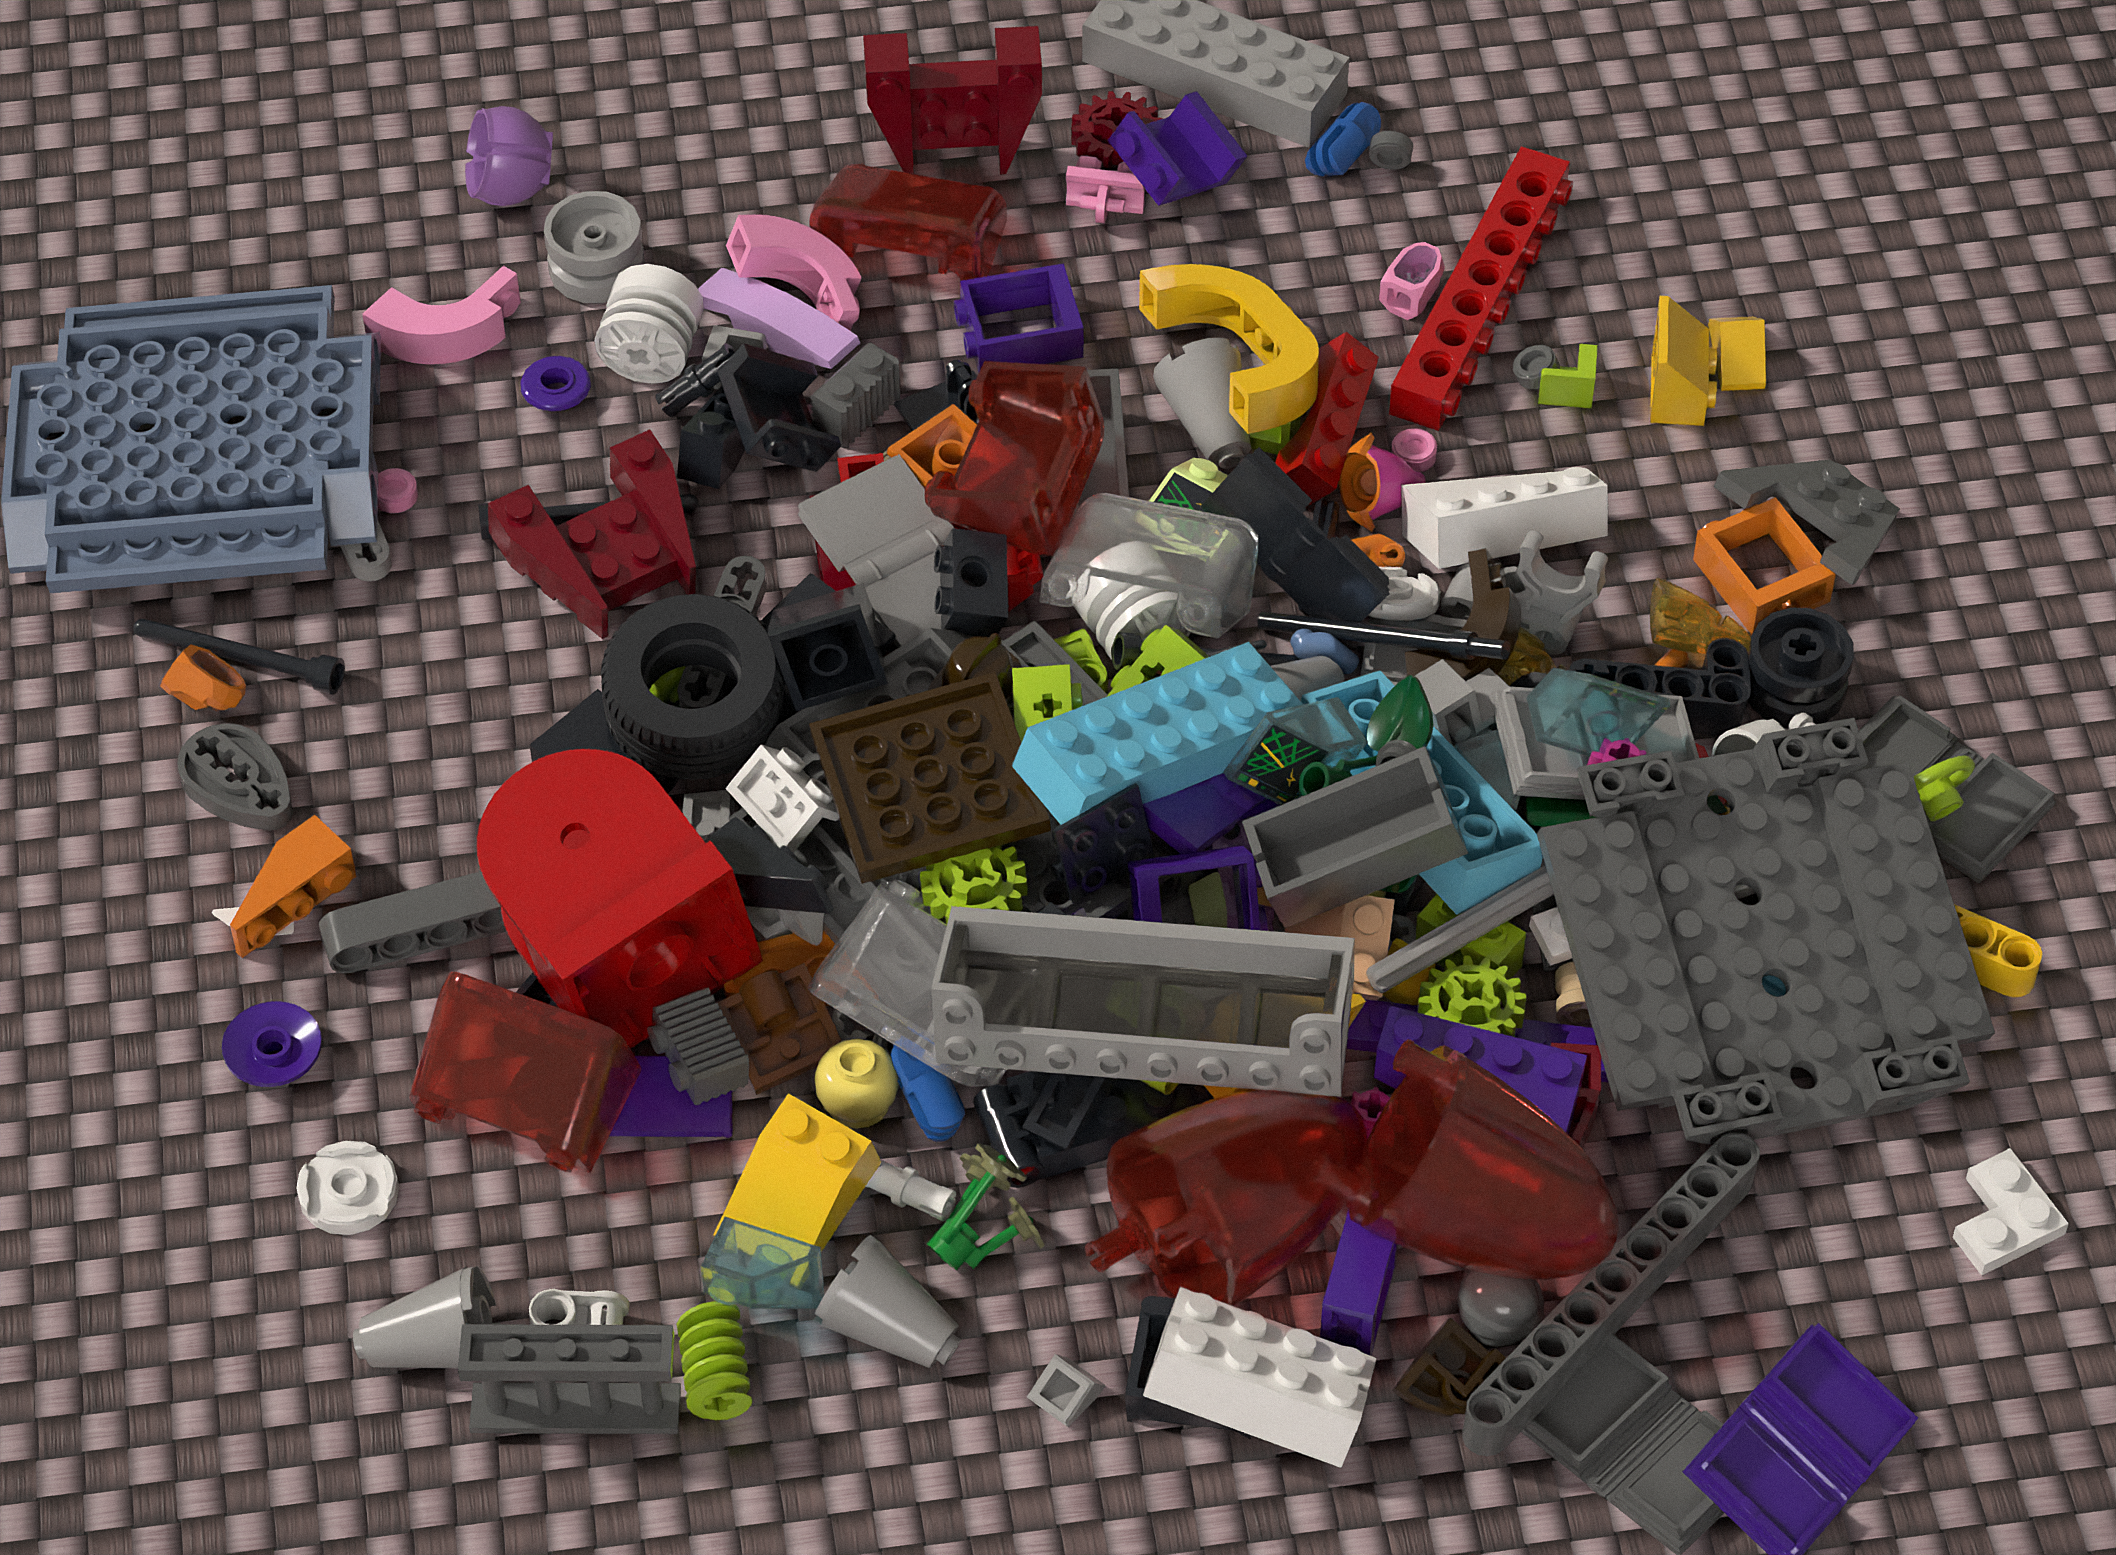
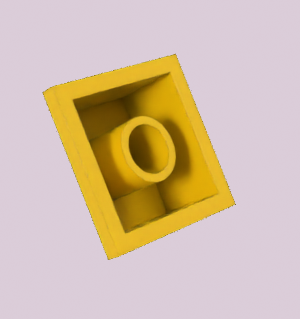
M1659 296L1651 353L1650 423L1704 426L1707 408H1715L1717 382L1709 381V374L1715 375L1717 348L1709 347V329L1669 296Z

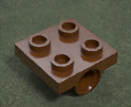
M805 963L783 973L768 971L759 974L745 982L740 987L739 993L717 1002L723 1016L727 1019V1023L730 1024L732 1031L735 1032L736 1039H739L745 1054L748 1055L749 1080L756 1095L817 1068L819 1060L830 1047L842 1041Z

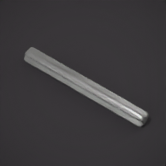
M1546 865L1370 966L1366 974L1374 990L1384 993L1553 895Z

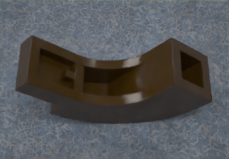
M1486 548L1468 552L1473 605L1470 616L1461 630L1476 632L1478 637L1508 641L1510 643L1508 658L1503 660L1476 656L1473 660L1452 658L1450 653L1417 649L1405 652L1407 676H1416L1443 659L1461 678L1467 681L1488 668L1497 675L1508 661L1518 639L1521 623V605L1510 587H1507L1502 563H1495Z

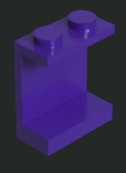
M1197 91L1186 94L1169 117L1148 124H1144L1135 111L1128 112L1108 139L1109 143L1158 206L1227 184L1247 158V154Z

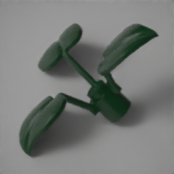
M1409 675L1397 683L1374 710L1368 724L1366 738L1369 747L1373 750L1379 751L1387 742L1392 740L1409 742L1416 749L1424 746L1427 747L1433 733V713L1422 684L1417 677ZM1377 755L1351 761L1340 759L1336 767L1321 762L1310 763L1305 767L1300 776V790L1293 797L1292 801L1351 777L1350 771L1353 769L1376 765ZM1417 875L1378 891L1402 894L1403 891L1410 887Z

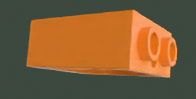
M1776 497L1759 505L1755 504L1747 509H1743L1740 513L1721 521H1712L1697 531L1693 556L1694 562L1751 635L1754 633L1758 623L1773 612L1787 608L1815 609L1831 601L1836 574L1820 563L1822 555ZM1769 534L1798 572L1757 590L1727 551Z

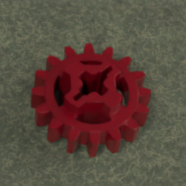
M1108 91L1107 99L1102 100L1097 95H1093L1092 106L1081 103L1079 105V114L1072 115L1071 145H1076V155L1078 157L1086 155L1088 157H1096L1103 163V170H1110L1112 165H1119L1123 162V159L1112 147L1108 139L1128 112L1135 111L1144 124L1163 119L1158 117L1157 106L1147 108V98L1141 97L1137 101L1131 100V92H1126L1122 98H1116L1113 91Z

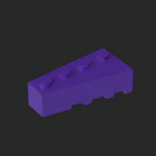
M1389 1006L1377 1047L1374 1078L1431 1107L1437 1104L1457 1114V1120L1473 1128L1477 1124L1501 1136V1142L1518 1151L1523 1147L1543 1157L1542 1163L1559 1171L1582 1086L1587 1055Z

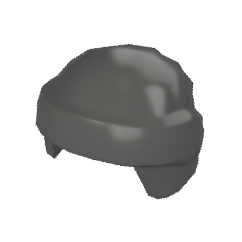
M1502 1259L1482 1262L1474 1266L1461 1281L1457 1296L1460 1317L1468 1327L1471 1336L1481 1344L1503 1346L1520 1340L1522 1342L1546 1318L1544 1314V1298L1539 1283L1530 1271L1517 1263Z

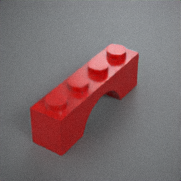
M1344 332L1319 348L1316 400L1300 429L1279 451L1275 461L1312 499L1309 505L1337 488L1347 457L1346 454L1350 448L1379 356L1348 332Z

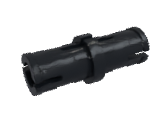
M726 343L699 365L691 364L684 369V376L655 395L658 404L666 403L661 408L664 413L673 418L700 396L705 398L712 394L714 386L721 382L718 371L736 350Z

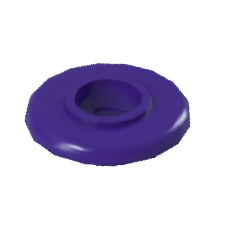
M564 356L545 357L535 361L525 370L520 381L521 394L529 404L537 409L551 412L567 410L578 405L587 397L591 388L590 374L583 364L573 358ZM559 382L566 384L564 387L560 389L553 390L546 388L548 385L552 383Z

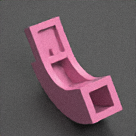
M738 215L726 244L738 277H769L786 281L802 290L812 300L817 310L851 331L853 324L859 318V302L854 294L862 278L851 259L830 239L798 222L769 215Z
M502 266L469 297L447 305L423 304L391 287L362 314L365 333L380 332L381 352L411 363L446 364L472 358L491 349L506 338L503 319L510 317L521 303L517 273Z

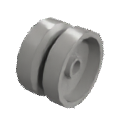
M585 191L570 195L554 205L545 218L544 238L548 251L549 275L554 287L567 298L582 303H606L618 274L630 266L645 264L644 249L641 243V220L635 207L621 196L606 191Z

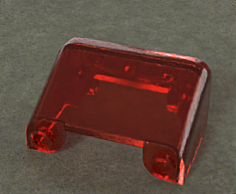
M849 164L837 173L815 201L810 214L809 225L811 229L835 243L848 257L854 258L858 244L938 258V273L947 275L948 270H950L963 281L989 275L1007 222V204L1003 196L991 187L863 164Z
M984 361L977 379L971 382L969 389L970 404L976 409L979 418L978 424L955 476L949 471H938L927 482L924 494L925 503L936 517L972 531L1007 535L1008 545L1034 555L1053 556L1061 545L1104 438V419L1087 368L1085 366Z
M450 972L439 992L409 1099L415 1106L413 1111L425 1120L440 1124L442 1119L452 1120L456 1113L537 1142L539 1147L546 1153L544 1160L561 1171L570 1173L573 1168L591 1173L642 1068L625 1039L613 1029L596 1021L469 975Z

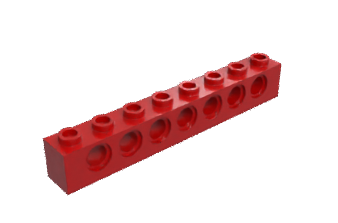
M1520 147L1391 384L1389 415L1439 431L1447 415L1453 417L1456 414L1462 397L1461 389L1463 385L1470 386L1473 382L1478 368L1477 359L1480 353L1486 355L1489 352L1494 338L1496 323L1502 325L1506 320L1512 293L1517 295L1520 293L1525 282L1528 263L1532 265L1536 263L1541 251L1543 235H1550L1556 224L1559 205L1566 206L1573 189V181L1568 180L1570 161L1526 147Z

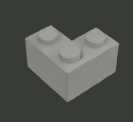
M1442 659L1415 676L1420 680L1430 703L1434 727L1471 766L1502 747L1490 695L1491 692H1496V690L1503 691L1509 686L1490 668L1465 681Z

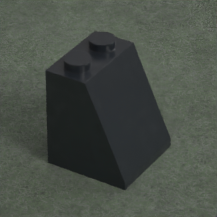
M864 583L773 610L768 628V636L796 711L888 684L877 621Z

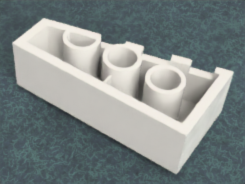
M1572 467L1558 472L1401 485L1402 535L1438 569L1469 563V551L1484 548L1488 550L1492 558L1518 554L1530 530L1537 531L1544 537L1539 549L1608 536L1607 484L1589 469L1582 467Z

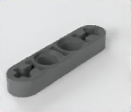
M739 556L732 559L723 571L714 596L739 604L740 607H745L750 613L757 615L767 588L764 565L759 559L752 556ZM746 574H752L753 580L748 579L743 588V597L739 596L738 579H743ZM703 665L685 666L677 689L680 707L684 709H697L721 701L725 696L731 678L722 671ZM702 677L706 678L707 696H701L699 701H693L691 695L699 693L702 686Z

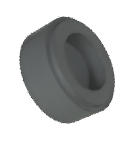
M1396 131L1379 132L1371 138L1369 158L1374 164L1384 169L1397 170L1404 168L1411 162L1413 142L1406 135Z
M1534 345L1524 349L1513 362V372L1519 384L1527 389L1540 388L1541 371L1543 368L1560 369V364L1554 351L1545 345Z

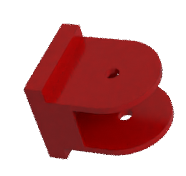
M574 749L557 752L535 760L521 768L502 784L489 801L482 815L477 834V857L482 875L492 895L501 906L504 926L515 949L571 1023L576 1035L583 1038L582 1046L599 1069L603 1067V1056H621L649 1037L647 1028L652 1025V1008L654 1006L704 987H709L710 993L713 995L722 989L725 983L736 980L763 962L732 867L711 840L705 843L653 775L633 760L613 752L597 749Z

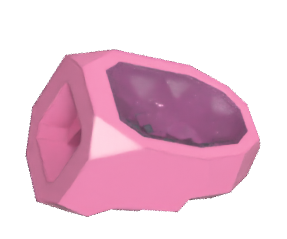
M1426 242L1415 243L1404 248L1388 267L1380 282L1379 300L1390 313L1409 320L1417 317L1424 311L1427 302L1439 287L1440 279L1445 269L1439 248Z

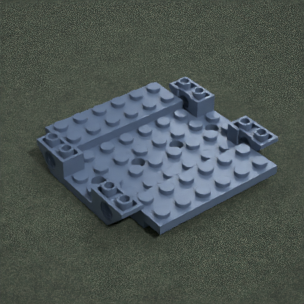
M332 285L66 308L64 329H59L57 360L29 362L12 366L1 496L10 574L46 571V584L49 593L327 570L328 530L331 546L377 542L378 469L372 444L373 405H380V332L334 336L335 296ZM323 409H336V411L329 416H317L319 412ZM232 417H246L238 424H226ZM143 424L155 425L149 431L136 432ZM64 432L61 437L55 440H45L50 433Z

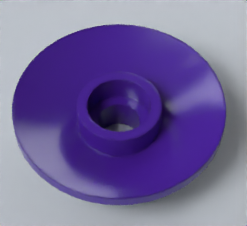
M282 1001L264 1002L245 1009L230 1022L223 1035L222 1054L228 1069L243 1082L260 1087L281 1086L297 1080L315 1064L322 1046L321 1032L314 1017L302 1007ZM271 1051H280L276 1054L268 1055Z

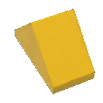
M1753 316L1710 318L1708 326L1712 347L1717 348L1716 368L1721 391L1765 389V320Z

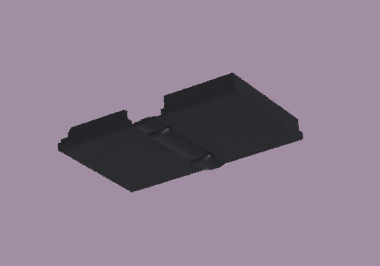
M1258 447L1252 454L1249 453L1200 507L1261 567L1264 574L1270 580L1277 583L1310 617L1360 623L1390 594V589L1387 587L1390 584L1389 577L1346 534L1341 539L1332 537L1329 540L1321 528L1303 514L1312 499Z

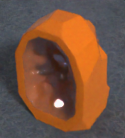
M192 644L184 649L173 662L160 685L168 694L173 695L194 710L210 708L214 711L234 708L240 703L246 691L244 679L232 666L208 649Z

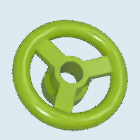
M1956 756L1949 758L1913 777L1923 809L1930 821L1942 819L1963 805L1964 801L1955 788L1961 785L1974 771L1975 763L1971 757Z

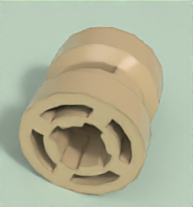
M1574 962L1566 963L1555 972V989L1560 995L1556 1001V1018L1561 1024L1591 1028L1593 1026Z

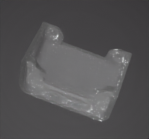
M1097 493L1084 500L1077 509L1044 572L1039 602L1061 607H1071L1078 604L1087 595L1090 577L1095 576L1178 593L1176 612L1180 624L1186 630L1195 634L1219 638L1250 612L1258 553V536L1248 523L1238 518L1110 493Z
M894 879L892 883H880L816 970L807 987L808 990L830 1006L961 1084L971 1087L999 1084L1006 1069L936 1063L931 987L947 924L922 910L924 905L917 899L920 892L911 885L898 879ZM948 970L944 983H947ZM966 970L962 974L961 985L972 988L982 997L987 1024L1030 1026L1039 1009L1042 978L1040 976Z

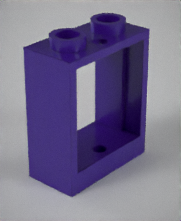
M1064 263L960 281V299L954 300L955 318L958 327H966L967 332L963 333L967 359L975 358L979 375L1084 358V327ZM1049 304L1056 325L1055 328L985 340L979 316Z
M1244 846L1129 861L1128 872L1133 921L1163 923L1158 876L1232 866L1238 929L1268 931L1265 909L1263 906H1258L1257 888L1263 887L1256 865L1257 861L1254 859L1253 854Z
M1356 1201L1350 1202L1322 1303L1320 1338L1342 1346L1353 1347L1361 1353L1372 1356L1396 1267L1401 1219L1400 1211L1391 1210L1385 1205L1375 1202L1366 1204Z

